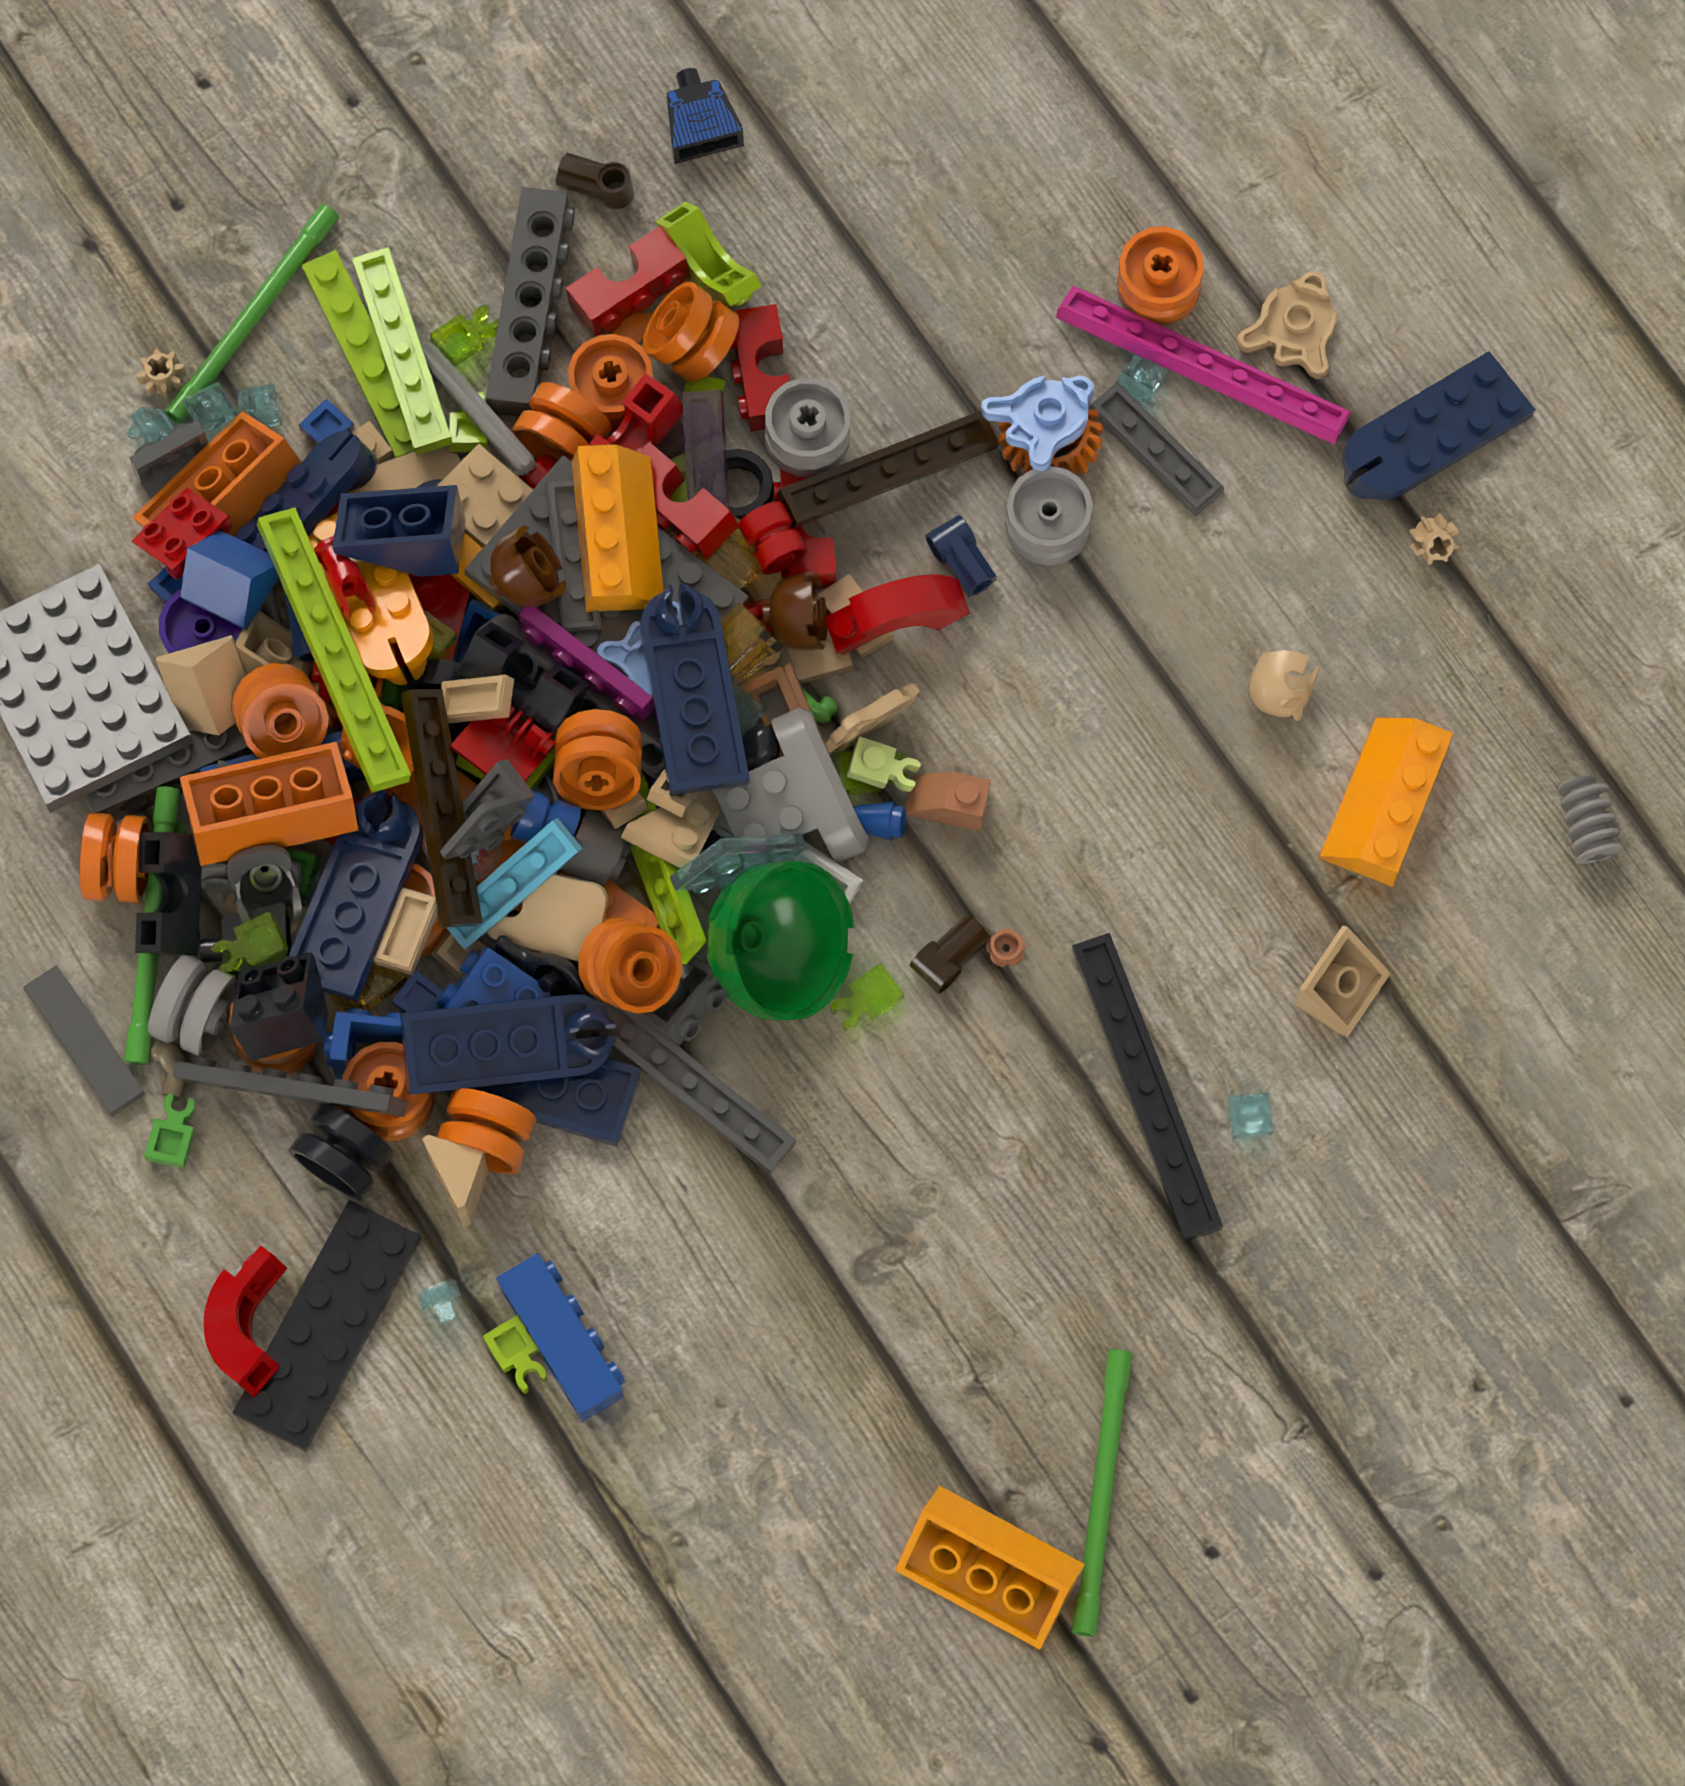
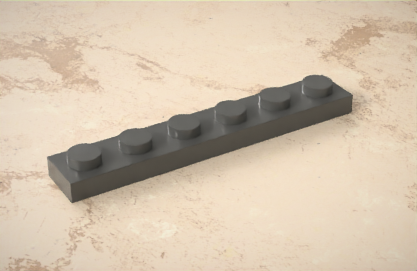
M192 1057L191 1063L179 1061L175 1063L173 1077L190 1083L319 1104L325 1103L332 1106L400 1117L405 1116L407 1101L394 1097V1089L383 1086L370 1085L369 1092L357 1090L358 1083L334 1079L333 1086L321 1084L322 1078L299 1073L298 1079L292 1080L286 1079L287 1072L270 1068H263L262 1075L250 1073L251 1066L228 1062L226 1069L215 1067L216 1061L201 1057Z

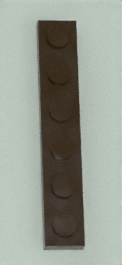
M980 410L780 488L777 496L784 503L793 520V528H796L995 450L1000 443L988 420L982 416Z
M408 690L401 693L440 926L441 928L476 926L483 923L471 855L462 859L459 856L444 859L440 854L441 849L465 823L454 753L450 748L452 742L443 690Z

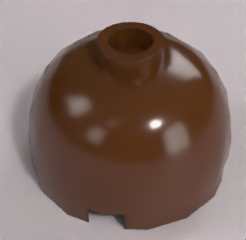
M524 525L506 535L495 546L490 558V583L496 594L506 598L509 602L520 607H538L562 595L566 582L563 580L559 583L556 572L563 568L551 545L539 532L530 535L526 532L529 527Z
M817 572L787 576L779 581L773 589L770 603L763 605L765 627H772L776 639L783 646L793 650L816 651L824 650L825 648L820 641L827 640V625L824 619L827 616L825 597L820 598L816 592L815 587L823 586Z

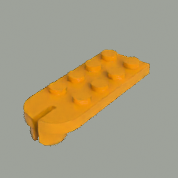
M338 513L323 519L308 536L313 550L324 539L334 536ZM350 558L351 561L358 564L376 606L375 613H370L365 601L353 595L346 597L350 608V618L346 619L340 609L366 672L374 677L386 678V680L394 684H408L395 658L396 653L392 644L397 643L415 680L419 679L424 673L427 657L432 650L434 637L409 573ZM320 563L323 573L326 576V571L323 565Z

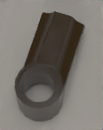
M568 152L564 157L562 156L555 180L558 187L601 199L605 206L611 209H621L631 203L634 190L629 170L625 165L619 162L603 164ZM613 182L623 183L618 189L607 188Z
M966 914L937 942L931 941L923 947L913 958L909 966L932 989L940 994L953 984L961 974L962 967L990 941L991 936L986 932L981 923L974 917Z

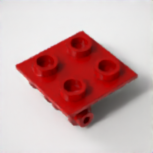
M186 487L171 500L170 504L158 516L144 526L142 531L132 540V543L167 567L166 571L175 580H178L184 575L187 548L219 531L230 534L229 530L233 525L229 521L230 517Z
M511 706L509 717L471 721L450 745V748L485 775L488 774L497 762L508 759L525 782L554 749L556 742L551 739L552 734L550 732L546 733L537 725H532V718H528L526 721L522 717L524 712L520 710L516 713L515 708Z

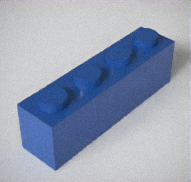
M539 1253L496 1278L501 1292L514 1313L518 1315L537 1346L541 1357L582 1423L624 1398L621 1385L626 1383L621 1371L614 1361L608 1365L599 1352L605 1348L593 1327L587 1331L579 1320V1317L584 1315L572 1293L565 1297L558 1283L563 1281L551 1260L544 1263Z

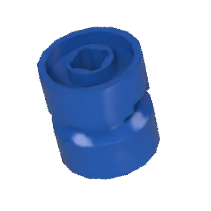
M531 790L535 797L525 808L527 811L526 815L519 822L512 825L510 838L527 843L552 820L558 818L574 837L581 807L562 800H558L551 805L547 796Z

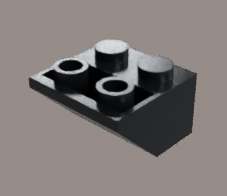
M312 952L287 957L277 962L259 967H251L239 972L229 1029L251 1061L324 1041L328 1009L316 959Z

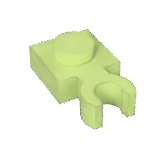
M859 736L854 746L846 777L884 789L889 779L893 781L898 789L912 791L916 782L905 778L903 771L909 770L917 773L921 763L913 758H905L901 761L896 760L894 756L897 748Z

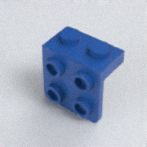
M480 947L477 952L472 949L466 955L459 967L463 974L455 986L449 983L444 988L436 1003L441 1005L439 1009L550 997L551 993L544 992L539 987L537 980L490 948Z
M349 1008L346 1010V1013L336 1012L333 1032H326L324 1042V1056H327V1066L332 1067L335 1079L343 1080L346 1067L356 1054L357 1043L397 1042L403 1045L400 1013H387L386 1017L371 1016L369 1011L359 1008Z

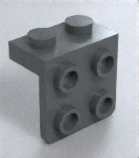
M198 420L190 424L183 423L176 426L170 431L169 436L156 443L149 442L142 445L135 451L133 456L129 457L134 474L149 499L154 497L208 444L205 431Z
M508 759L497 762L462 803L465 823L441 849L440 854L444 859L456 856L462 859L483 848L486 851L494 849L505 839L503 833L508 827L516 824L526 815L527 811L525 808L534 799L535 795Z

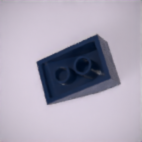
M457 485L341 494L332 546L333 552L416 576L459 574L466 518Z

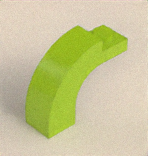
M685 201L654 221L657 227L661 226L687 258L690 279L711 295L712 300H720L731 308L750 300L755 290L762 286L754 272L737 264L724 250L699 207Z

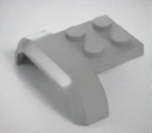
M798 707L771 720L784 756L749 771V784L713 789L745 861L753 859L815 829L819 830L830 854L838 864L866 851L870 837L864 830L818 731L814 714L811 711Z

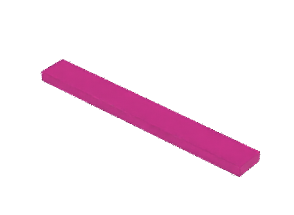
M1072 286L1057 310L1055 317L1334 445L1352 412L1076 286Z

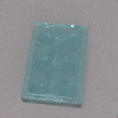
M802 834L721 838L672 874L670 879L675 891L693 890L694 893H702L713 888H720L722 891L728 884L734 881L735 877L745 870L769 862L795 861L794 857L807 849Z

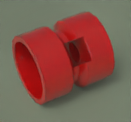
M774 501L756 508L738 523V528L747 545L756 547L753 556L765 575L775 574L791 567L804 558L808 552L799 532L790 529L793 520L781 501Z

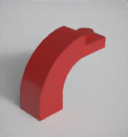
M929 574L902 578L865 590L848 598L850 601L849 605L824 617L836 653L845 655L886 633L898 629L925 626L940 630L969 615L970 611L957 578L947 575Z
M261 1245L254 1254L244 1261L241 1270L235 1277L225 1269L222 1270L208 1295L203 1318L204 1338L212 1359L228 1377L254 1398L280 1366L260 1349L254 1341L252 1334L254 1313L262 1299L288 1269Z

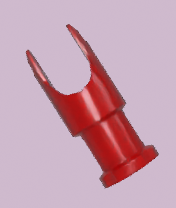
M334 536L326 538L316 545L314 552L319 563L323 565L326 571V580L346 619L350 618V608L346 597L353 595L365 601L370 613H375L374 598L358 564L351 561L350 557L333 552Z

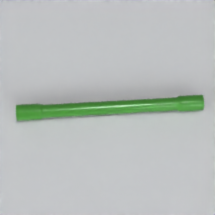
M320 204L302 228L299 237L190 381L183 385L164 410V413L172 421L179 425L186 422L203 399L204 393L315 246L322 242L337 222L339 215L331 207Z
M157 787L153 815L154 832L174 833V828L177 824L181 790L172 787ZM148 874L144 913L156 911L163 898L162 886L159 880L151 874ZM139 953L131 1023L128 1027L124 1062L128 1064L148 1065L151 1036L148 1033V1021L154 1001L159 955Z
M1111 1349L1108 1350L1104 1379L1105 1395L1083 1557L1085 1565L1081 1572L1079 1593L1076 1597L1072 1634L1085 1637H1095L1097 1634L1101 1603L1099 1596L1124 1400L1125 1393L1128 1390L1132 1353L1125 1350Z

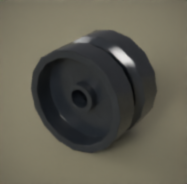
M321 1103L309 1119L312 1130L316 1135L300 1133L289 1148V1154L307 1171L330 1187L355 1200H363L374 1184L370 1173L366 1169L372 1171L383 1170L394 1155L393 1149L375 1132L355 1118L334 1106Z

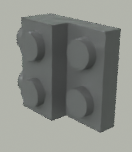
M693 956L687 964H682V975L677 990L668 1002L653 1012L639 1013V1015L676 1045L680 1046L684 1040L691 1041L698 1035L701 1029L700 1021L710 1010L716 1011L723 1006L727 993L717 979L714 978L711 967Z

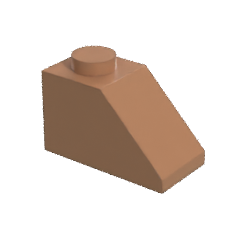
M957 772L913 776L912 780L916 784L908 794L906 803V814L908 816L982 831L990 797L991 780Z

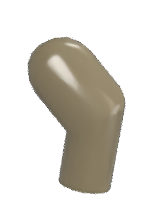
M156 1043L151 1050V1057L153 1061L161 1064L167 1073L161 1095L166 1097L170 1093L174 1094L175 1100H181L186 1081L173 1077L176 1061L188 1062L175 1043Z

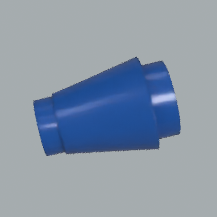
M896 802L853 806L864 830L869 835L893 841L894 837L902 838L904 836L907 818L905 806H897Z

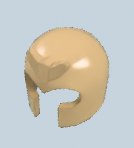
M1287 650L1269 653L1262 652L1249 679L1248 693L1250 699L1260 711L1268 715L1280 718L1293 715L1294 720L1299 721L1303 708L1308 703L1314 688L1320 666H1316L1314 671L1308 675L1295 677L1288 672H1293L1297 675L1303 674L1309 660L1308 655Z

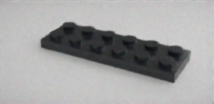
M348 1200L265 1352L280 1365L255 1398L244 1390L232 1412L233 1415L306 1452L422 1239L421 1235Z

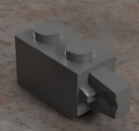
M586 809L579 828L574 835L575 840L583 850L566 863L561 870L578 879L593 882L604 887L608 878L616 880L625 864V857L632 843L621 838L628 823L614 830L599 810Z

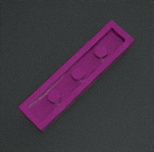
M524 607L519 613L521 634L531 644L535 646L542 644L552 652L551 656L557 663L568 670L572 667L580 673L584 680L591 683L589 688L598 694L602 691L614 700V706L622 714L630 718L634 715L643 722L653 711V697L538 608Z

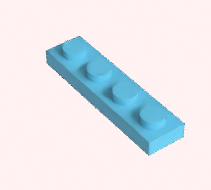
M558 818L552 820L477 886L483 923L471 927H448L447 929L464 950L470 948L583 848Z

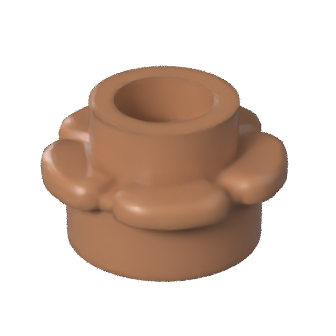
M1010 929L997 931L986 944V950L991 955L990 960L1000 967L1019 964L1024 956L1023 951L1026 949L1023 937ZM1007 945L1010 947V950L1005 952L1002 950V947Z

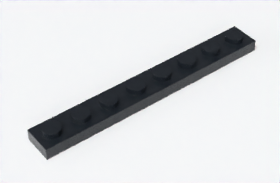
M1110 932L1072 945L1073 955L1183 1241L1187 1242L1221 1230L1223 1228L1222 1221Z

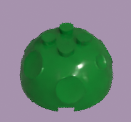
M777 861L753 866L735 877L734 881L722 890L710 911L707 931V958L713 976L725 990L727 997L750 1014L763 1020L770 1019L774 1021L806 1019L825 1008L834 999L845 982L853 958V954L847 953L848 928H854L852 910L841 886L822 868L801 861Z

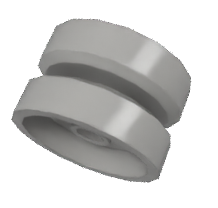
M798 378L784 383L772 394L766 407L765 447L771 460L783 471L797 477L814 476L836 467L843 461L849 447L850 408L845 396L833 384L818 378Z
M1053 466L1044 471L1032 469L1018 478L1009 492L1005 523L1008 541L1018 555L1031 563L1052 566L1066 563L1081 552L1088 542L1093 510L1090 491L1081 478L1067 469Z
M188 955L181 956L173 964L158 991L148 1021L149 1035L165 1043H172L179 1038L182 1050L197 1057H205L214 1047L229 1019L230 1008L235 999L237 977L220 969L213 970L207 975L204 962Z

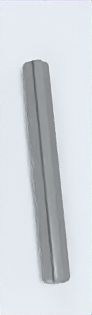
M427 342L422 347L432 376L518 474L527 475L529 471L534 470L536 462L533 455L434 343Z

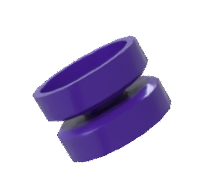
M181 589L165 603L159 616V635L168 654L231 635L234 642H236L243 629L183 600L180 597Z

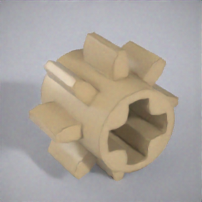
M156 348L154 349V354L147 359L140 358L141 365L145 371H141L136 375L139 384H146L145 389L149 397L157 393L168 399L169 393L175 389L180 390L182 388L178 377L185 375L186 370L184 364H176L177 357L174 351L166 355L160 353Z
M1440 513L1435 518H1425L1422 516L1416 528L1410 529L1411 535L1417 540L1412 543L1410 548L1416 556L1422 555L1429 565H1431L1433 560L1447 562L1453 550L1459 549V545L1452 538L1459 531L1452 522L1447 523Z

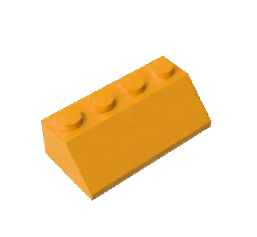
M619 445L577 446L572 460V473L586 612L595 610H643L652 598L664 590L651 458Z
M1376 717L1319 859L1393 887L1448 752L1453 732L1417 718Z
M939 1485L923 1508L895 1571L1040 1650L1066 1604L1085 1564Z

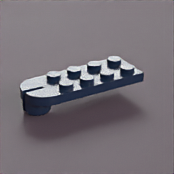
M1488 351L1356 430L1350 436L1342 455L1345 486L1351 484L1358 471L1368 469V472L1356 479L1350 493L1361 499H1395L1531 418L1536 409L1491 352Z
M349 431L336 432L326 437L313 448L301 464L296 465L290 470L287 480L274 494H271L264 500L259 512L249 523L244 524L238 530L236 538L268 553L257 527L258 518L291 508H296L307 536H309L316 525L339 502L341 494L347 491L358 490L372 479L377 470V457L356 435Z
M680 583L678 600L683 625H679V621L675 619L672 604L673 588L672 585H669L648 602L642 613L640 634L651 695L653 697L669 794L671 796L749 784V772L719 612L707 596L696 591L693 587Z
M386 790L371 793L354 806L358 831L338 835L288 956H298L312 952L316 959L323 992L356 1002L360 997L373 965L375 953L401 888H404L423 841L422 823L415 811L407 803L401 801L395 793L390 797Z
M578 994L400 1013L407 1093L410 1095L585 1075L595 1071L606 1061L617 1037L615 1035H600L576 1038L575 1032H578V1030L616 1028L607 1011L599 1002L591 997Z
M607 1058L598 1069L585 1075L469 1089L484 1091L519 1104L536 1116V1123L618 1147L642 1072L639 1067ZM453 1090L440 1092L450 1097Z

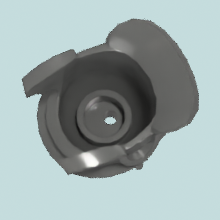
M275 845L252 847L235 854L228 862L226 867L228 883L236 898L238 913L247 931L257 930L252 909L285 903L287 907L291 906L294 922L302 918L300 897L302 887L301 864L297 860H291L290 854L282 847Z

